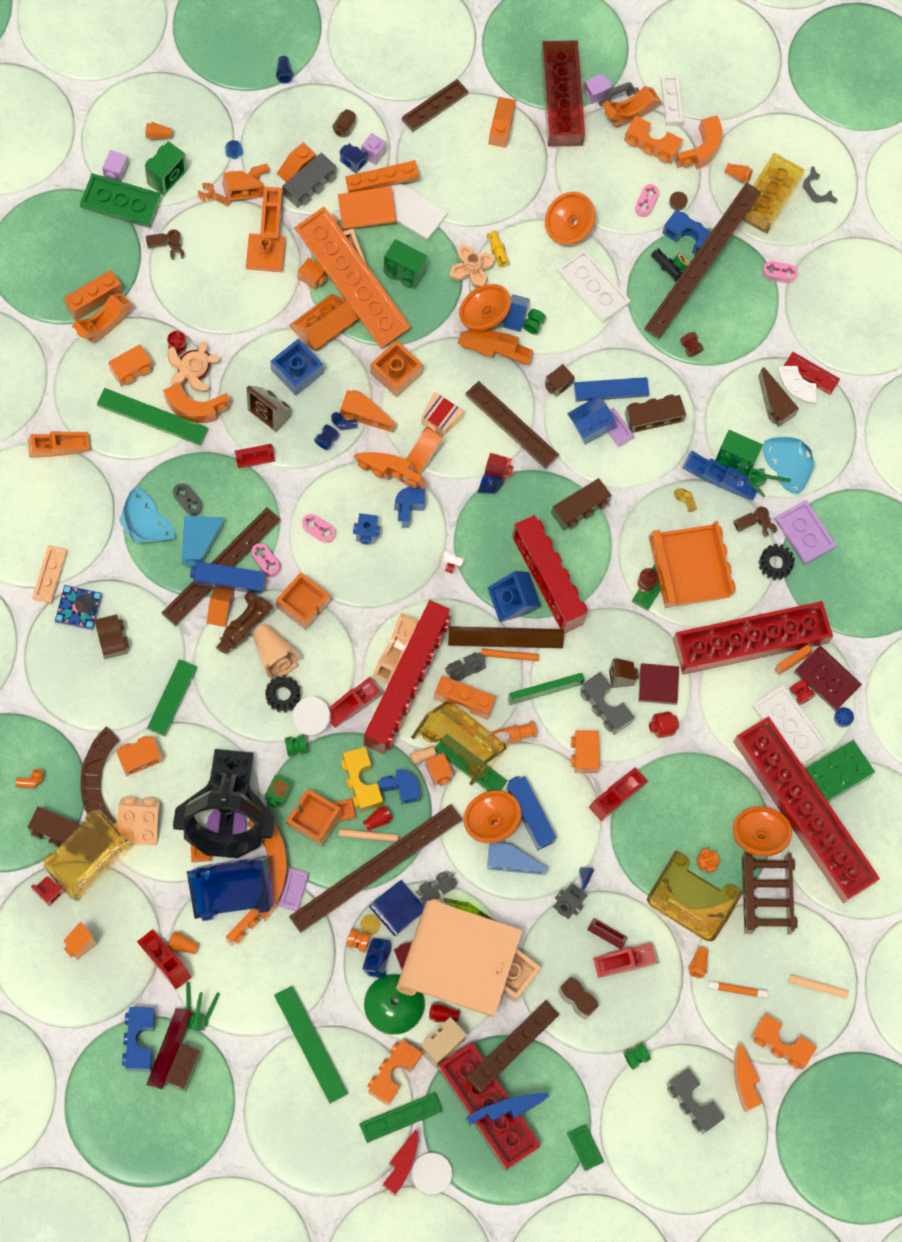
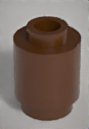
M348 109L342 111L332 126L334 133L340 137L348 136L356 123V114Z

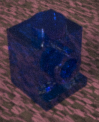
M349 143L340 149V162L355 174L368 163V153L366 151L362 153L357 146L354 147Z

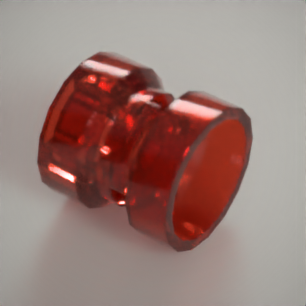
M690 332L680 339L681 345L686 348L685 352L688 357L696 356L704 350L702 343L698 342L696 332Z
M651 568L643 569L637 580L638 588L643 592L652 591L658 581L657 572Z

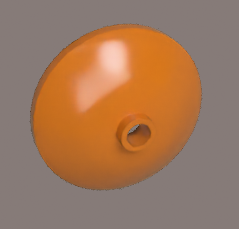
M567 192L558 196L550 204L545 215V228L548 235L555 242L562 245H572L582 241L594 227L596 221L595 206L590 198L580 192Z
M498 284L480 286L470 292L461 303L459 309L460 320L470 330L483 331L498 325L508 314L511 307V296L503 286Z
M498 790L488 791L478 795L468 804L463 817L464 827L469 836L480 843H498L509 838L517 830L521 822L522 811L518 801L511 794Z
M756 806L745 809L736 817L733 823V836L736 843L746 852L756 856H773L787 848L791 841L792 828L788 819L779 811L769 807Z

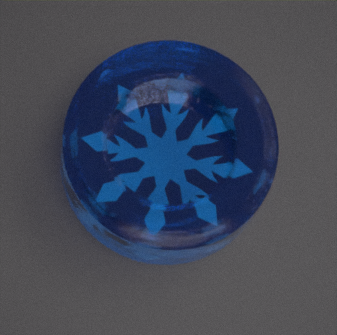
M846 707L839 708L834 714V722L839 727H848L854 720L853 712Z

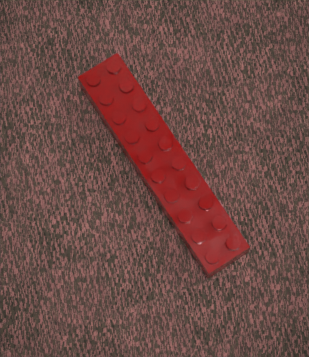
M766 717L737 735L733 743L780 812L788 819L791 828L842 903L848 902L876 884L880 877L770 717Z

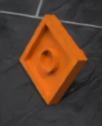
M249 233L246 270L282 272L285 236H279V239L260 238V234Z

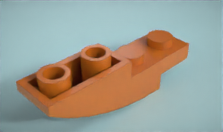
M462 331L458 340V344L464 348L478 351L481 355L492 357L495 351L501 356L510 357L519 363L529 365L533 354L532 349L518 344L519 337L499 331Z
M363 452L354 455L358 462L357 465L365 471L367 469L371 470L380 479L384 477L389 480L393 476L397 480L401 481L403 479L407 481L406 483L414 489L418 487L423 490L427 485L424 478L415 473L416 469L413 464L406 459L378 452Z

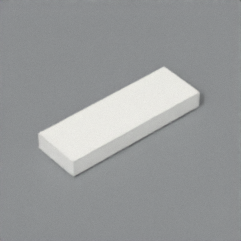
M679 75L661 76L665 126L683 125L684 118Z

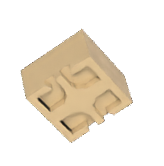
M450 1017L440 1026L439 1030H436L432 1036H429L420 1045L419 1051L436 1069L438 1064L448 1058L465 1041L467 1034Z

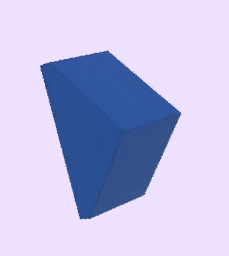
M512 294L511 307L505 317L503 328L521 332L530 301L529 298Z

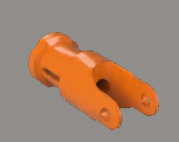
M533 720L528 724L513 725L491 732V734L509 733L508 740L495 744V747L520 742L521 739L531 736L537 737Z

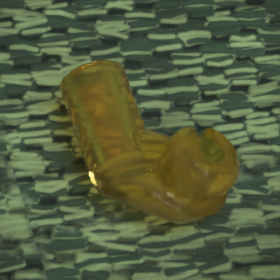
M682 488L674 491L675 498L686 503L688 512L697 510L691 492Z

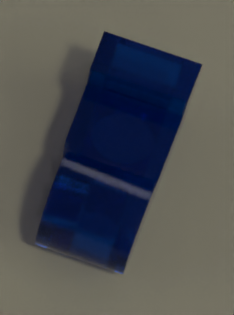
M373 938L371 940L362 968L368 977L385 979L387 973L385 968L391 953L390 940Z

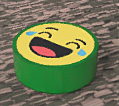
M678 253L673 258L675 265L683 271L690 263V260L681 253Z

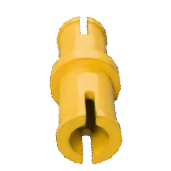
M496 230L490 231L492 236L490 233H487L486 236L491 245V252L495 255L498 266L505 267L504 262L506 265L509 264L505 253V246L501 243L498 232Z

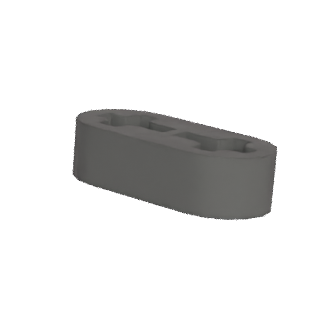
M177 484L173 489L175 500L188 515H199L202 511L200 499L186 484ZM178 490H185L186 498L182 494L178 495ZM189 501H190L193 505H196V504H197V509H196V510L193 509V508L190 509Z

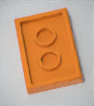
M392 186L338 194L343 231L352 228L358 229L397 223Z

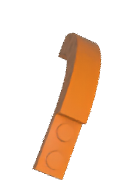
M249 820L248 827L251 829L255 824ZM275 823L273 837L271 839L262 838L261 840L269 859V877L266 888L256 905L226 936V941L231 946L235 942L239 944L246 936L244 933L248 928L253 929L258 924L259 917L266 922L281 899L286 882L287 861L284 843Z

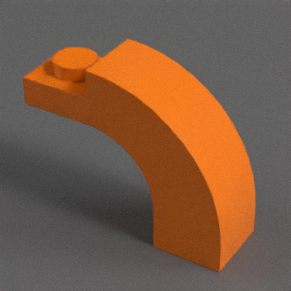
M644 86L634 96L625 101L612 102L607 100L602 106L605 109L606 116L611 119L612 123L615 126H621L631 123L635 116L640 118L645 116L662 101L652 87Z
M718 115L700 121L698 129L703 143L697 148L677 153L675 160L677 168L689 167L694 164L697 170L713 160L722 139V126Z
M122 293L112 294L95 315L88 319L75 321L72 327L80 337L87 338L90 342H95L116 328L134 305Z
M180 383L163 390L164 399L169 408L177 416L195 423L216 421V413L224 412L231 406L227 393L209 401L198 402L186 395Z

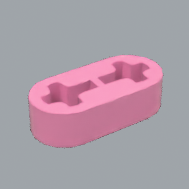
M648 184L643 188L635 207V213L638 216L647 217L651 213L659 194L657 186ZM652 191L653 194L650 199L647 198L648 193ZM644 203H646V209H644V211L641 210V207H643Z
M775 261L767 262L762 270V274L766 279L785 283L793 282L798 273L794 265ZM769 268H773V273H769ZM790 271L791 276H787L786 272Z
M308 514L303 518L302 527L305 532L323 543H330L334 540L335 530L330 524L313 514ZM313 520V521H314V525H315L316 527H314L313 525H311L310 527H308V526H307V521H308V522H311V521ZM329 530L330 536L323 537L322 531L327 532Z
M264 544L254 545L251 553L255 563L262 572H265L266 576H276L280 571L278 560ZM257 550H264V559L261 557V555H257ZM266 562H268L271 566L275 565V570H267L268 565Z

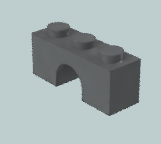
M599 672L581 685L580 695L586 702L588 701L592 705L593 713L597 717L600 716L604 721L605 729L616 735L633 723L635 717L624 702L616 707H610L604 702L603 697L610 692L611 685L602 673Z
M689 1068L666 1084L668 1086V1093L673 1099L677 1098L680 1103L679 1108L685 1115L690 1116L692 1119L691 1124L698 1133H706L725 1119L713 1101L703 1107L693 1102L692 1092L700 1083Z

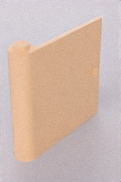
M431 899L425 903L396 988L399 992L406 995H415L417 991L495 1017L522 930L443 904L437 899Z

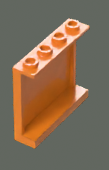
M715 521L712 525L667 532L654 530L648 536L665 608L726 599L735 593V582L731 580L730 575L731 565L727 562L726 558L727 548L722 541L723 531L718 521Z

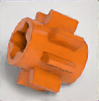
M709 848L701 850L699 852L700 856L696 857L699 869L701 871L706 870L707 874L716 871V865L720 864L716 851L710 852Z

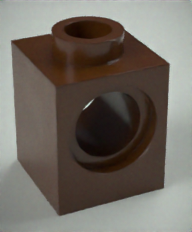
M562 364L546 376L545 388L549 393H553L558 397L573 385L575 376Z

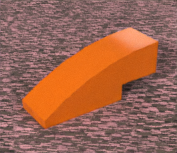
M264 187L260 238L279 239L282 188Z
M428 427L406 458L415 467V473L419 475L422 474L433 459L432 456L443 443V437ZM401 479V482L409 487L406 483L407 481Z
M51 431L50 434H30L27 440L29 457L63 456L90 450L88 432Z
M741 1044L735 1048L734 1078L740 1103L744 1112H747L761 1105L762 1101L754 1087L755 1084L760 1082V1079Z

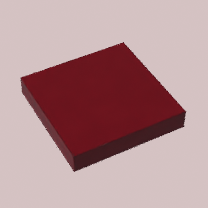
M641 663L638 702L677 705L679 666Z

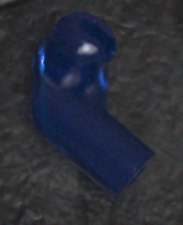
M339 412L332 413L331 421L338 429L358 428L357 419L346 420Z

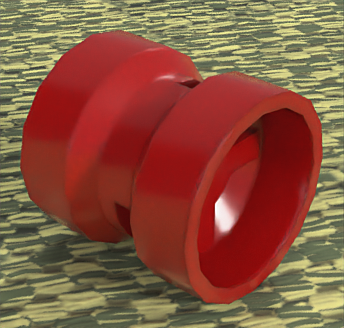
M172 331L167 337L168 349L174 347L177 355H181L187 348L185 335L181 331Z
M806 679L798 681L789 688L791 693L797 697L796 701L799 705L808 702L816 696L813 690L809 689Z

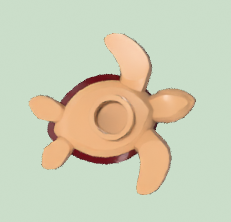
M205 341L200 342L198 350L187 351L181 358L178 357L174 347L168 350V361L178 371V373L173 375L171 385L182 384L185 380L189 382L192 389L201 392L207 391L209 386L199 379L208 373L210 363H217L220 358L217 355H210L206 351L207 344Z

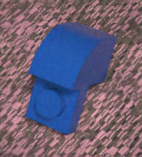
M409 486L397 494L394 510H398V522H402L401 528H409L410 511H424L425 488L422 490L418 487L414 489Z
M398 769L395 772V778L385 776L378 780L377 784L380 793L398 790L401 804L420 801L421 795L417 779L410 772Z

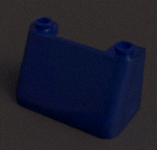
M272 855L203 865L186 871L194 919L201 918L202 921L214 919L213 916L220 913L254 909L258 910V913L270 911V908L274 906Z

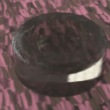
M82 594L76 598L75 608L78 613L86 615L93 611L95 604L91 596Z

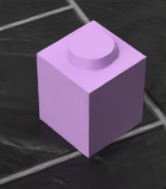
M602 73L586 80L583 91L590 103L594 104L602 100L607 92L612 89V83Z
M373 133L369 135L361 146V157L374 165H377L386 153V141Z
M110 150L102 167L104 177L122 181L129 164L127 155Z

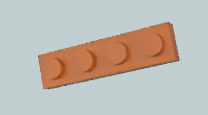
M416 160L345 176L348 193L382 188L420 179Z

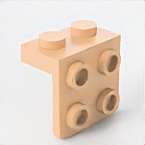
M134 796L121 798L118 805L117 841L125 844L155 845L157 843L158 813L161 800H156L153 797L136 799Z

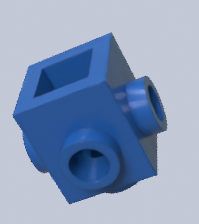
M359 513L358 523H354L353 527L356 541L366 545L375 543V538L380 535L381 527L377 526L378 515Z

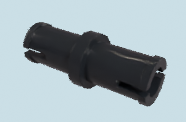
M660 248L652 252L651 257L661 266V269L666 271L674 281H677L683 272L674 264V261L668 258Z

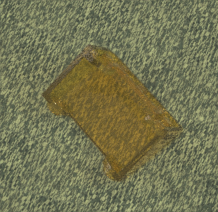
M92 810L86 816L87 820L53 854H48L43 860V868L61 889L75 901H79L85 895L83 888L88 889L90 887L89 884L116 856L119 857L121 855L119 851L122 852L124 849L128 851L134 845L101 810Z
M676 850L647 896V903L653 909L703 940L714 941L744 892L736 886L729 884L720 890L688 870L690 866L689 859L686 855Z

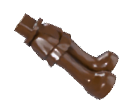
M250 591L245 594L244 599L247 603V608L226 627L223 636L219 638L220 643L216 646L218 651L227 654L230 649H235L236 645L241 644L246 640V637L250 636L249 631L273 610V606L266 599L260 596L258 598Z

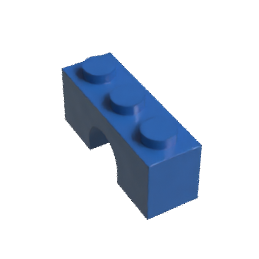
M676 209L665 223L662 234L676 243L683 236L694 238L696 243L692 253L696 255L712 231L704 228L700 222H695L689 218L686 213Z
M129 1007V1012H125V1025H128V1033H124L123 1045H127L126 1053L122 1055V1066H125L126 1071L151 1072L153 1051L151 1048H141L138 1046L137 1038L144 1031H154V1008Z

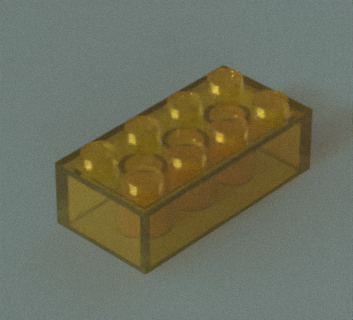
M773 153L753 187L761 191V194L743 221L768 234L802 180L805 169Z

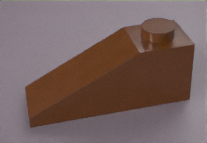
M763 367L758 378L766 411L770 421L780 427L796 416L799 408L765 367Z

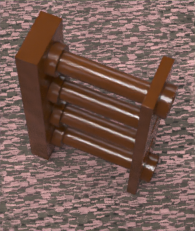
M744 852L741 856L744 934H753L755 928L764 926L787 927V935H791L798 927V919L794 917L792 871L795 870V859H792V853H787L784 861L756 860L753 858V854ZM756 868H785V880H757L753 877V870H756ZM757 887L785 888L786 899H757V897H754V889ZM757 907H786L787 919L758 918L755 916V909Z

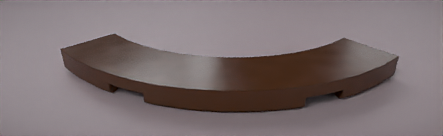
M107 727L92 742L84 759L80 778V790L85 811L94 828L101 834L107 832L116 823L108 812L101 793V775L104 764L111 751L120 742Z

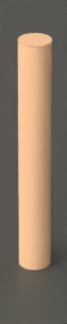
M339 829V837L388 842L398 841L397 834Z
M794 975L789 977V983L843 998L848 997V990Z

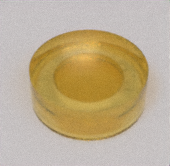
M372 914L364 916L360 922L362 932H367L371 935L376 934L380 929L378 917Z

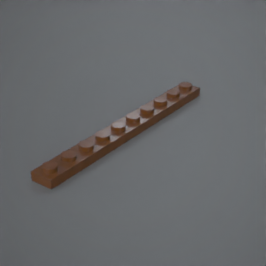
M747 182L645 326L644 330L658 340L661 338L761 194L760 190Z
M451 804L291 914L289 919L301 934L462 822V818Z

